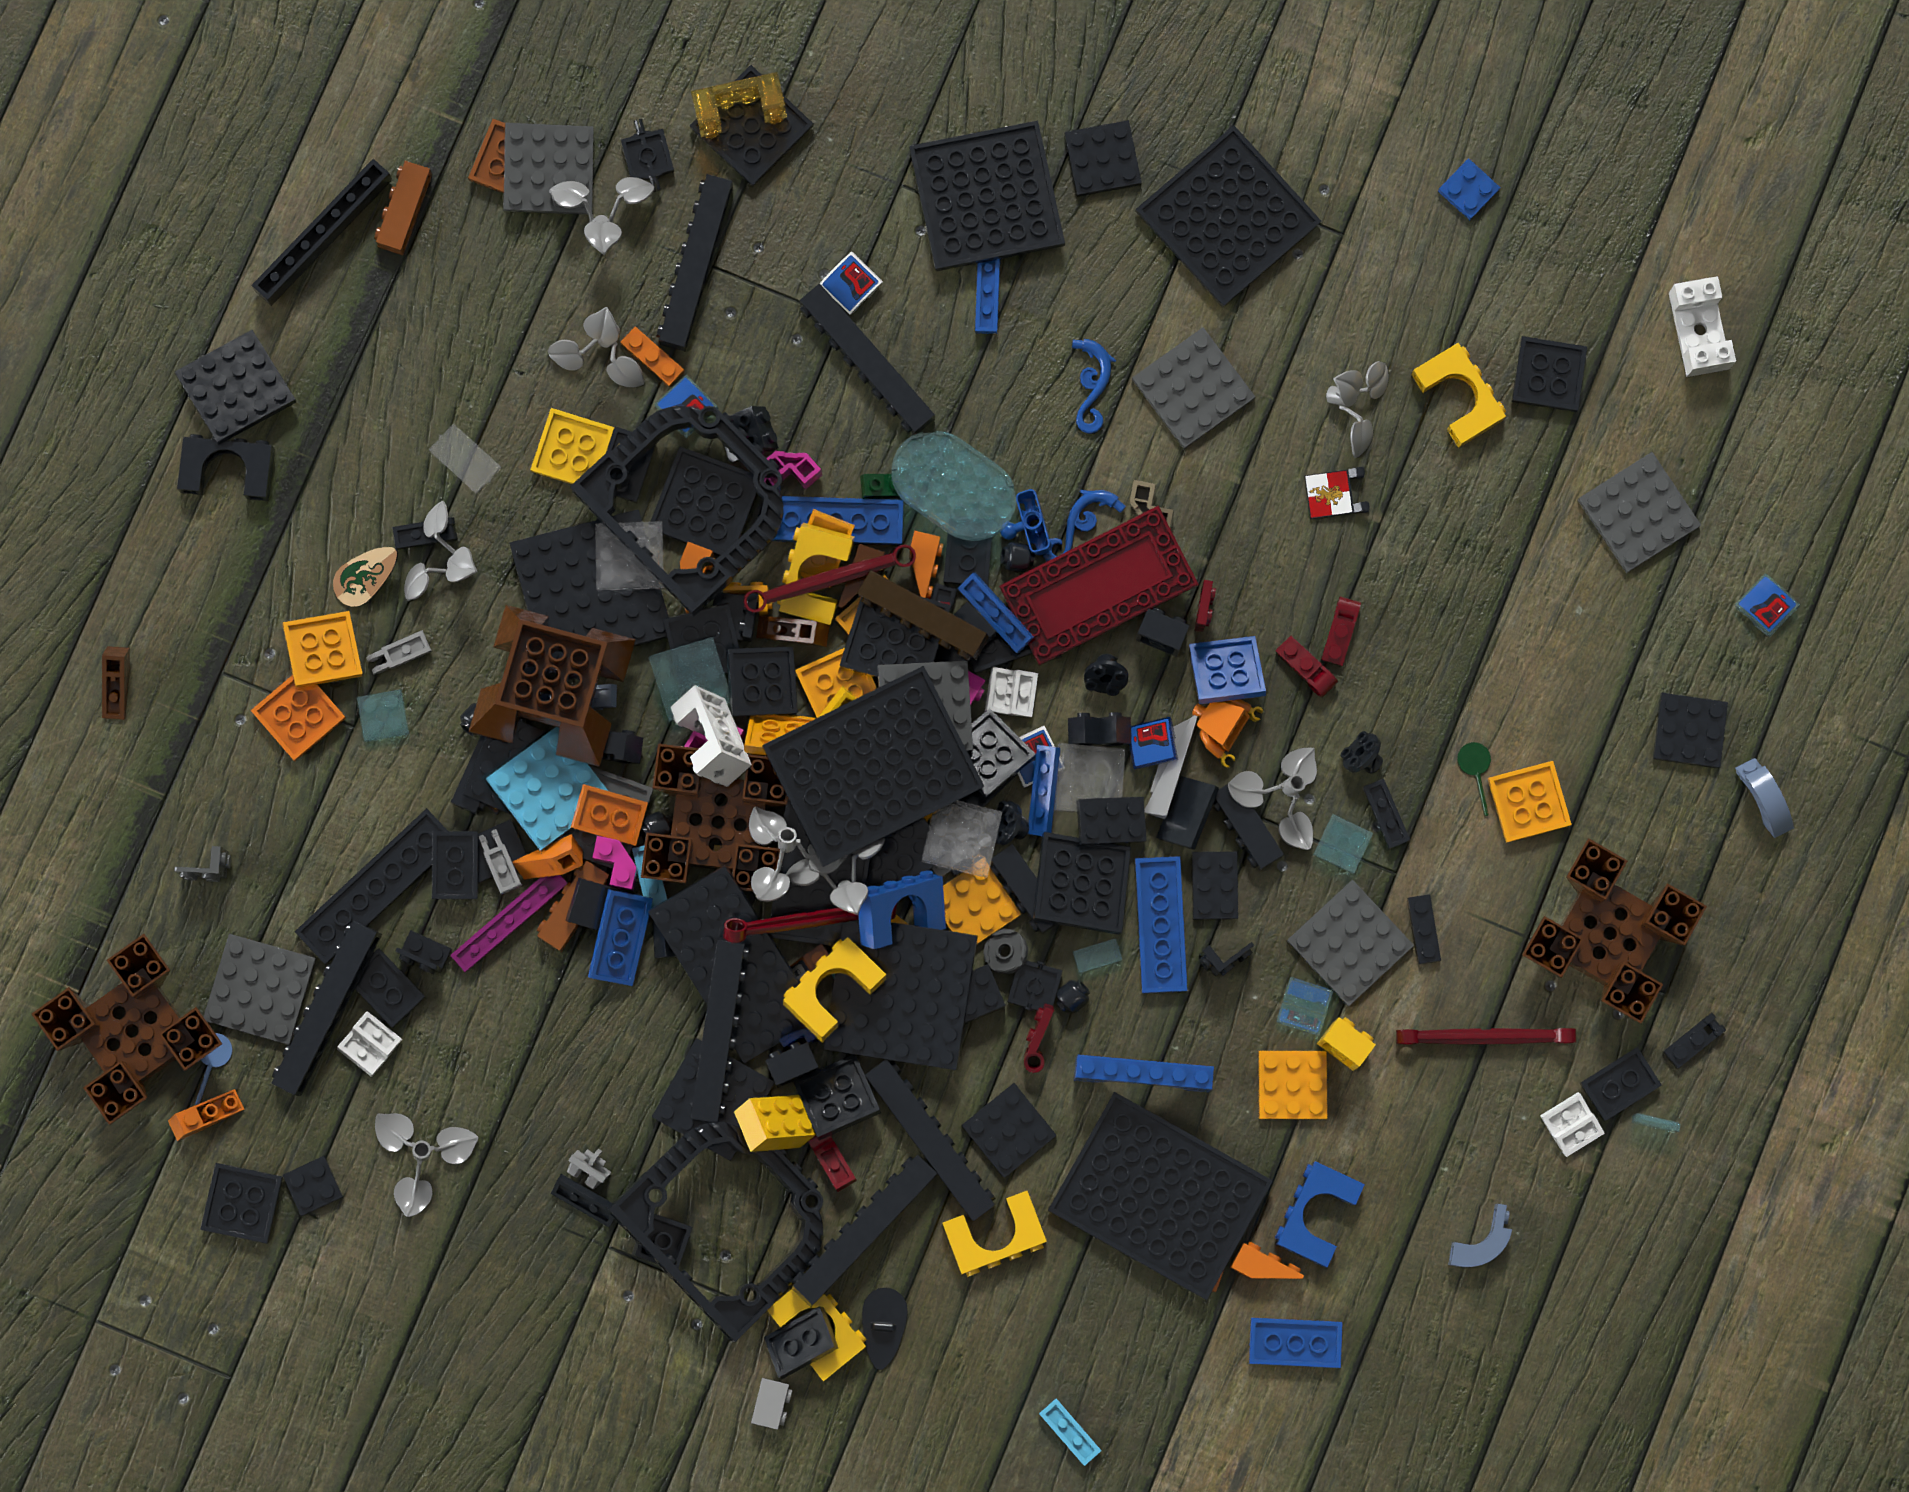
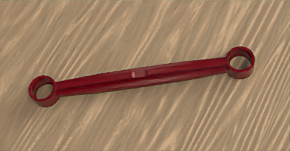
M900 545L891 554L825 571L765 592L759 590L749 591L744 596L743 604L750 612H760L765 608L766 604L851 581L868 575L870 570L878 572L895 565L908 567L914 563L916 553L911 546ZM901 548H908L912 553V558L907 564L900 563L896 558V553ZM752 593L759 594L763 599V605L758 610L751 609L747 605V599Z
M897 903L893 908L891 920L896 917ZM840 908L752 922L732 918L724 923L723 936L729 942L739 943L746 939V935L858 920L859 915Z
M1481 1028L1419 1031L1415 1029L1396 1030V1044L1403 1045L1419 1043H1576V1029L1574 1028L1553 1030L1492 1028L1490 1030H1482Z

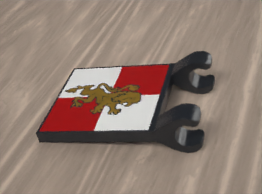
M1364 467L1305 475L1310 519L1369 512V502L1353 504L1350 479H1359L1365 476Z

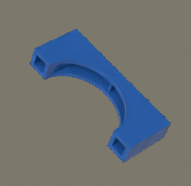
M1077 1055L1075 1058L1074 1081L1135 1083L1173 1087L1186 1091L1210 1092L1213 1084L1214 1066Z

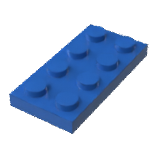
M608 889L588 974L589 978L633 986L649 918L648 911L651 909L653 898Z
M1251 1318L1249 1364L1341 1368L1342 1322Z

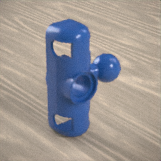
M1033 489L1019 492L1016 495V501L1022 521L1016 524L1011 522L1004 523L1000 533L1003 538L1009 540L1015 538L1018 532L1025 530L1031 552L1038 556L1047 554L1051 550V542L1038 495ZM1019 503H1024L1026 511L1021 510ZM1033 520H1039L1035 527H1030V523ZM1031 544H1035L1037 550H1032Z

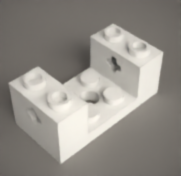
M1718 276L1674 284L1669 291V297L1686 376L1690 377L1730 369L1736 362L1732 340L1725 341L1718 303L1722 299ZM1698 324L1704 326L1705 334H1696L1694 326Z
M694 685L671 706L674 715L673 719L677 725L686 727L693 732L701 733L708 740L690 757L693 763V770L698 776H703L714 783L727 787L752 765L748 754L744 751V744L725 698Z

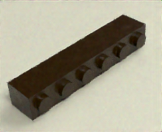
M871 570L857 593L862 598L861 602L870 608L874 605L881 609L880 613L889 618H892L893 615L901 619L899 623L909 629L914 626L920 630L918 632L920 635L927 639L931 637L938 639L940 646L948 650L951 647L958 650L957 654L966 660H969L970 657L977 660L989 639L986 632Z

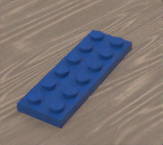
M782 496L784 505L783 520L773 541L797 542L793 540L796 527L800 528L803 523L808 524L813 509H816L855 525L851 536H855L853 544L902 545L903 500Z
M1180 856L1135 858L1142 993L1186 992L1187 974Z

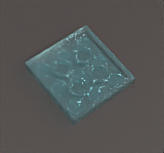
M713 637L649 656L668 721L674 720L671 706L694 685L725 698L727 703L730 702L729 687Z

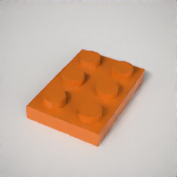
M583 784L571 828L636 846L648 802Z

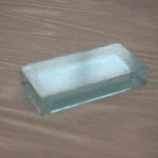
M1116 939L1073 951L1079 973L1122 961Z
M1639 1113L1634 1114L1631 1121L1634 1124L1673 1133L1679 1132L1681 1125L1678 1122Z

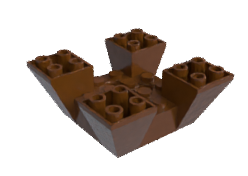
M506 605L493 646L496 649L510 652L501 683L481 689L469 732L513 743L520 717L560 727L556 750L557 756L600 767L612 723L592 709L591 705L600 676L624 682L636 639L592 628L586 636L548 627L549 616ZM559 651L564 655L560 659H555L552 657V654ZM527 667L536 669L532 674L524 672V669ZM553 672L558 676L554 680H548L546 675ZM572 678L580 681L576 686H571L567 682ZM542 694H549L551 699L549 701H541L539 697Z
M658 744L652 788L675 796L676 800L671 836L646 833L641 878L686 883L691 867L717 870L726 865L733 872L732 875L742 890L753 891L751 879L754 872L763 867H769L775 871L780 849L762 847L761 844L752 839L749 832L750 815L755 806L766 810V808L784 806L788 803V797L768 757L748 754L752 765L746 770L745 780L735 779L726 787L722 784L714 783L703 776L700 777L694 772L690 757L699 748ZM724 796L728 799V802L725 806L720 807L715 804L716 799ZM693 816H701L703 820L700 825L693 826L690 824ZM717 818L725 821L724 826L720 829L712 826L713 821ZM738 821L747 823V828L744 831H737L735 829V824ZM714 840L722 843V847L718 851L710 849V843Z
M1588 838L1566 876L1578 893L1561 925L1544 916L1522 956L1560 978L1563 977L1568 966L1573 967L1604 985L1601 998L1603 1003L1641 1024L1663 986L1662 983L1641 972L1659 940L1685 946L1707 906L1669 884H1666L1651 905L1615 885L1628 860ZM1615 910H1621L1624 913L1623 921L1615 918ZM1585 918L1592 919L1594 923L1592 929L1584 925ZM1605 929L1613 932L1612 940L1604 937L1603 932ZM1624 940H1628L1632 943V951H1627L1624 949ZM1594 948L1601 950L1602 958L1600 960L1593 956Z
M142 934L107 959V962L122 983L96 1002L88 1006L68 987L32 1013V1016L57 1051L84 1043L98 1062L104 1073L83 1088L109 1125L146 1100L148 1097L144 1082L177 1059L184 1071H186L222 1045V1042L197 1007L181 1017L164 994L161 987L171 970L145 934ZM120 1008H124L126 1015L118 1020L116 1013ZM151 1013L157 1014V1021L154 1024L148 1023V1017ZM133 1026H137L139 1033L136 1037L131 1038L129 1031ZM118 1039L120 1047L118 1050L112 1051L111 1043ZM150 1044L152 1051L148 1056H144L142 1049L145 1045Z

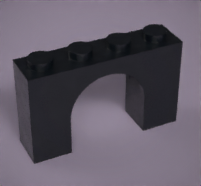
M190 434V437H183L177 489L180 493L203 495L205 473L209 463L217 456L233 454L243 459L246 466L243 494L245 498L269 501L275 449L272 445H269L268 441L257 440L256 443H247L246 439L235 438L234 441H225L218 445L213 436L212 439H203L202 435Z

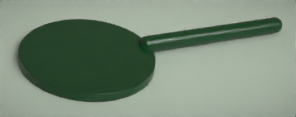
M1477 742L1467 743L1460 749L1457 762L1464 773L1476 776L1484 815L1488 816L1489 813L1480 774L1489 768L1491 755L1484 745Z

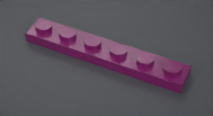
M561 875L539 878L450 956L466 973L562 891L567 882Z

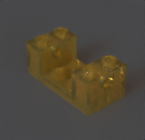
M777 72L691 91L701 137L713 138L722 132L717 108L720 106L721 108H729L734 106V103L743 102L747 104L759 98L765 123L775 124L786 118L785 103Z

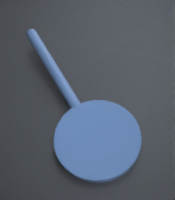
M215 1033L222 1042V1045L201 1059L208 1066L195 1105L200 1104L211 1068L223 1066L231 1058L232 1044L222 1034Z

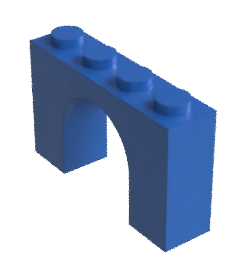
M922 871L918 876H904L900 881H887L879 887H867V898L858 913L861 945L877 949L892 944V911L896 903L907 895L910 897L913 905L914 926L939 930L946 929L942 876L935 875L932 871Z
M1315 1161L1312 1165H1307L1303 1173V1177L1306 1178L1303 1186L1298 1185L1293 1196L1297 1199L1293 1207L1289 1205L1284 1215L1287 1221L1284 1227L1280 1226L1278 1228L1275 1239L1278 1240L1276 1245L1326 1268L1337 1246L1312 1235L1307 1230L1303 1222L1304 1207L1312 1197L1319 1194L1331 1195L1354 1206L1365 1184Z

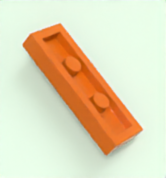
M636 326L620 342L623 347L669 387L684 373V369Z

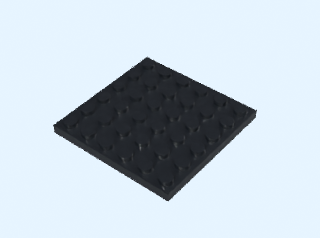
M1038 120L909 146L935 271L1065 246Z
M1234 125L1135 210L1222 308L1322 222Z
M639 509L611 516L626 532L630 530L639 539L637 543L641 548L646 546L650 550ZM599 519L509 542L527 610L549 616L548 627L586 636L592 628L636 639L634 647L668 638L663 618L669 616L659 581ZM557 651L552 654V657L560 659L564 654Z
M859 919L843 922L840 939L844 941L848 937L886 973V980L869 995L852 977L842 973H835L829 1013L838 1021V1027L825 1039L824 1049L958 1070L978 935L891 922L892 944L872 949L860 943Z

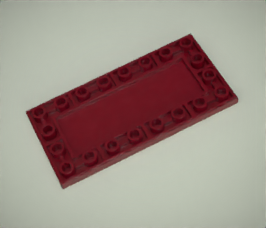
M1156 506L999 587L1012 613L1034 636L1028 645L1040 666L1147 612L1148 609H1153L1197 587L1199 584L1160 507Z

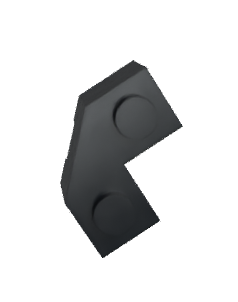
M1120 712L1108 713V717L1102 718L1090 717V713H1077V717L1068 718V745L1081 747L1106 745V747L1132 744L1131 717H1124Z
M622 730V733L610 731L602 760L623 764H640L643 737L635 736V732L630 730Z

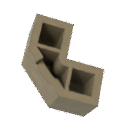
M1137 480L1133 481L1130 504L1137 515L1156 507L1153 506L1157 489L1156 484ZM1160 507L1171 529L1174 511Z

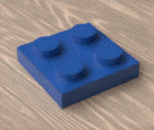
M1468 158L1438 189V192L1467 219L1471 220L1501 187Z

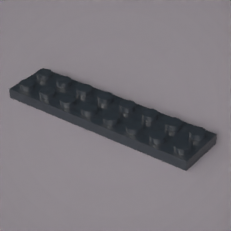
M427 808L294 931L325 965L335 957L333 955L339 944H342L345 938L344 931L348 924L357 921L368 926L432 866V831L448 830Z

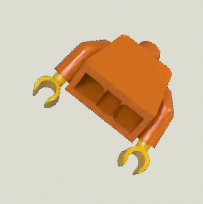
M1241 699L1209 703L1207 708L1200 704L1194 707L1192 715L1199 718L1197 727L1200 729L1199 736L1205 748L1216 758H1221V764L1224 767H1229L1225 763L1226 757L1229 756L1235 761L1233 755L1225 754L1224 752H1229L1249 718L1255 722L1260 720V718L1255 717L1254 711L1263 713L1261 707L1252 708L1251 704Z

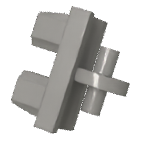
M587 1149L584 1154L577 1150L568 1160L571 1163L567 1172L574 1177H578L582 1170L588 1173L589 1177L585 1183L592 1189L603 1183L611 1174V1171L603 1167L606 1161L600 1158L602 1153L600 1149L595 1153Z

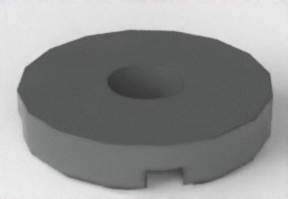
M1002 929L995 932L984 946L985 962L989 964L992 970L1000 974H1011L1018 971L1028 957L1029 949L1026 940L1021 934L1011 929ZM1006 946H1010V954L1002 957L1001 950Z

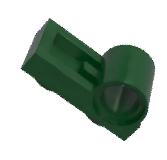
M863 474L860 476L862 499L907 496L905 474Z

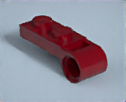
M1339 597L1321 660L1343 666L1361 602Z
M1292 636L1275 650L1276 654L1299 674L1319 697L1323 698L1338 683L1335 676Z
M1047 1003L1044 1004L1043 1008H1038L1034 1018L1037 1021L1035 1028H1030L1026 1036L1028 1047L1023 1058L1024 1066L1032 1073L1039 1072L1044 1067V1056L1038 1050V1047L1054 1012V1007ZM1031 1056H1038L1040 1058V1062L1037 1065H1030L1027 1061Z
M815 1135L808 1141L837 1192L857 1181L831 1136L819 1141L817 1135Z

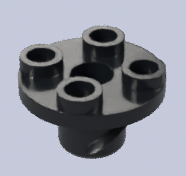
M1111 654L1100 655L1096 662L1090 664L1084 671L1085 687L1090 691L1116 696L1128 683V671L1123 665L1117 663L1118 658Z
M1360 732L1356 740L1341 752L1340 756L1343 758V766L1353 773L1363 769L1369 774L1377 772L1383 764V758L1378 754L1381 747L1380 739L1373 733Z
M1003 800L998 804L997 810L992 820L988 822L986 829L994 843L1006 845L1014 838L1018 840L1025 838L1029 831V823L1022 816V810L1017 803Z

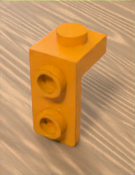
M731 582L723 589V593L746 594L752 590L765 592L768 591V586L763 585V582H751L750 586H741L739 582ZM759 595V608H760V607L763 605V599H762V597ZM773 603L766 604L765 608L759 612V615H769L768 609H773Z

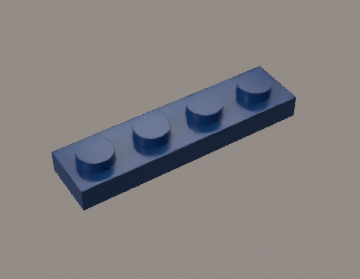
M1000 259L977 264L975 333L997 334Z
M972 573L958 587L960 592L1016 653H1019L1034 638L976 573Z
M1037 745L1028 834L1042 836L1044 832L1051 833L1060 757L1059 747Z

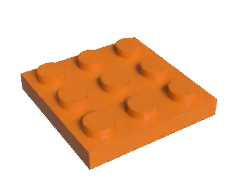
M293 675L251 710L294 761H297L346 719L343 713L317 684L296 688Z

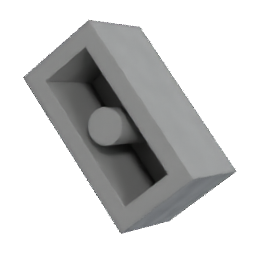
M762 1378L751 1423L773 1429H779V1425L784 1426L787 1412H783L784 1405L790 1402L792 1390L788 1389L789 1384Z

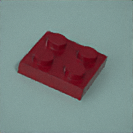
M1203 581L1194 631L1203 632L1205 626L1209 627L1213 610L1209 609V605H1213L1216 588L1212 587L1213 581Z

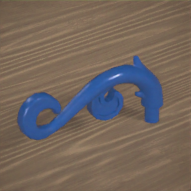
M1073 340L1072 348L1083 349V352H1087L1090 358H1093L1094 355L1100 363L1101 374L1097 381L1092 380V376H1097L1098 374L1094 368L1087 367L1080 374L1082 386L1093 391L1078 410L1076 424L1082 432L1093 434L1101 429L1103 417L1098 410L1092 408L1090 412L1094 415L1095 420L1093 423L1088 424L1083 421V414L1106 388L1111 375L1110 362H1116V359L1110 356L1099 343L1093 340Z
M1080 490L1083 496L1075 502L1067 519L1066 545L1063 553L1072 548L1075 527L1082 532H1088L1096 525V516L1089 511L1083 513L1086 519L1080 520L1079 515L1081 511L1091 503L1100 502L1099 506L1108 505L1110 508L1113 506L1121 513L1126 506L1118 500V496L1105 490ZM1049 539L1051 550L1043 555L1047 562L1057 557L1052 553V547L1056 544L1062 545L1061 539Z

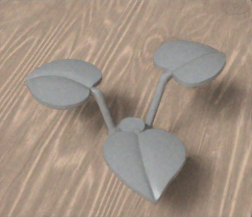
M627 177L620 180L616 185V191L620 195L616 199L609 218L605 215H598L593 218L589 203L585 199L589 195V189L582 183L575 181L562 182L553 186L549 193L552 195L553 200L564 208H576L581 203H584L590 219V223L584 228L585 237L594 248L605 255L619 241L622 235L620 227L613 223V218L620 201L624 198L628 204L643 202L653 193L654 186L645 180L635 177Z
M608 307L591 314L585 319L584 329L593 340L584 349L579 350L577 343L571 340H559L548 349L549 356L559 366L566 370H577L584 363L581 355L585 354L596 342L605 348L611 346L612 363L606 368L609 377L615 383L625 387H638L645 383L642 370L635 360L626 356L615 358V350L618 345L616 341L619 338L620 328Z
M1379 361L1373 363L1367 371L1366 388H1361L1363 384L1361 373L1356 370H1350L1333 378L1337 386H1331L1327 391L1326 398L1328 403L1340 405L1339 409L1345 410L1358 420V422L1353 423L1350 433L1354 458L1359 457L1370 445L1373 437V427L1369 420H1363L1360 415L1348 407L1356 402L1357 396L1361 392L1369 391L1372 399H1377L1383 395L1388 384V369L1386 363Z
M444 501L437 503L426 516L424 533L430 538L435 536V539L446 547L453 556L448 559L447 569H425L423 563L416 564L409 571L405 580L404 591L407 601L419 598L426 591L429 584L428 574L430 572L446 573L447 580L450 582L464 580L477 572L472 554L467 547H460L455 551L440 537L439 533L446 529L448 523V511Z
M1300 748L1290 752L1283 758L1281 770L1289 778L1277 786L1262 790V779L1251 771L1239 773L1228 783V789L1234 800L1247 808L1260 806L1263 803L1262 794L1282 789L1285 795L1293 797L1288 817L1280 821L1279 834L1282 840L1290 846L1303 850L1311 848L1313 843L1311 821L1303 812H1297L1294 815L1292 812L1297 799L1300 797L1298 793L1306 785L1312 783L1316 777L1317 766L1314 748Z
M756 806L752 810L749 819V832L752 839L761 845H768L774 840L778 842L780 849L775 871L772 868L763 867L755 871L752 876L751 886L756 898L760 901L769 902L777 900L788 891L790 879L786 874L779 872L784 853L793 851L796 846L805 858L810 859V868L820 874H829L837 870L848 855L822 867L812 845L808 846L807 853L800 843L801 840L796 839V831L786 827L787 824L784 818L774 812L766 811Z
M885 837L851 853L853 854L852 882L844 880L837 887L827 874H820L810 868V859H803L795 863L787 871L786 875L789 877L790 882L800 886L810 885L816 882L820 875L823 876L833 888L830 895L831 902L842 910L858 915L863 902L867 898L868 888L865 884L856 882V859L858 857L868 859L874 856L883 846Z
M379 1113L375 1120L376 1136L382 1147L388 1151L397 1152L405 1144L413 1148V1157L417 1160L415 1180L410 1177L403 1178L396 1184L394 1189L395 1201L406 1217L419 1214L427 1207L432 1198L431 1184L428 1181H419L421 1164L429 1159L431 1151H441V1156L447 1163L461 1164L469 1158L478 1141V1136L467 1129L449 1127L437 1135V1143L440 1147L430 1146L426 1141L411 1143L407 1140L413 1136L414 1128L408 1117L397 1113Z

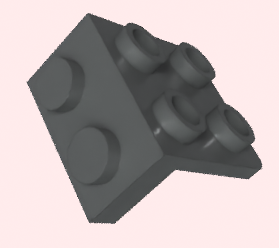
M212 846L210 869L175 867L174 872L179 874L184 880L197 881L198 877H202L206 881L220 882V878H227V868H231V855H228L229 852L220 846Z

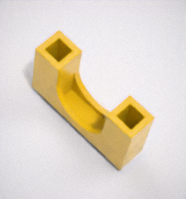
M1456 343L1414 369L1411 375L1423 393L1438 383L1452 378L1460 379L1472 388L1475 395L1474 409L1450 424L1447 428L1448 433L1458 448L1502 422L1506 417L1504 414L1506 410L1500 401L1497 402L1493 397L1494 392L1488 383L1485 384L1482 380V373L1478 366L1473 365L1469 360L1470 355L1467 349Z
M803 523L800 528L796 527L793 540L797 542L795 549L790 550L788 562H791L789 571L785 570L782 583L788 584L800 580L802 563L811 556L825 555L848 561L855 536ZM811 592L777 601V604L780 605V612L831 625L838 600Z
M848 937L844 941L840 939L832 947L833 952L828 956H822L816 963L817 967L812 972L807 971L800 978L799 981L801 983L796 988L792 986L783 995L785 997L783 1005L821 1042L838 1027V1021L821 1006L816 998V989L822 979L835 973L846 974L852 977L869 995L886 980V973Z
M1028 1191L1006 1198L1015 1223V1234L1010 1244L1003 1249L989 1251L978 1246L971 1236L964 1215L942 1223L961 1275L966 1273L967 1277L979 1273V1268L985 1265L990 1269L1000 1265V1260L1009 1257L1011 1261L1021 1257V1252L1030 1249L1032 1253L1044 1248L1043 1243L1047 1241Z
M791 1289L767 1311L777 1324L783 1327L803 1310L819 1306L824 1307L825 1312L834 1321L835 1339L838 1349L810 1365L820 1378L825 1381L866 1347L864 1342L867 1339L859 1329L855 1332L851 1328L852 1320L845 1312L839 1313L835 1308L838 1303L831 1294L827 1296L823 1294L810 1307Z

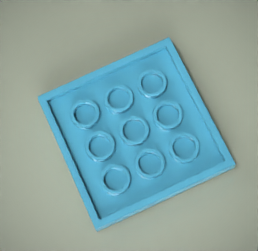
M560 727L552 729L486 778L487 782L540 851L571 829L583 784L608 791L587 763L556 755Z

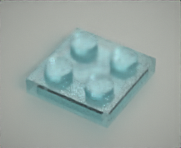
M401 689L357 697L365 742L409 734Z
M1332 814L1313 855L1354 874L1373 833Z

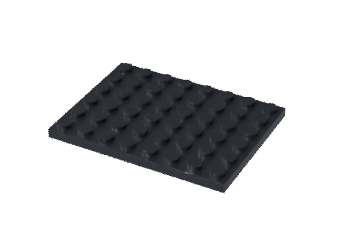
M924 666L762 745L822 867L985 787Z
M1114 1092L1048 1211L1207 1300L1273 1180Z

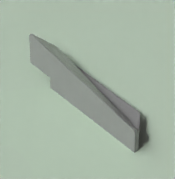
M1194 715L1188 720L1170 728L1174 757L1160 760L1150 790L1152 796L1145 808L1146 814L1162 819L1166 818L1198 716Z

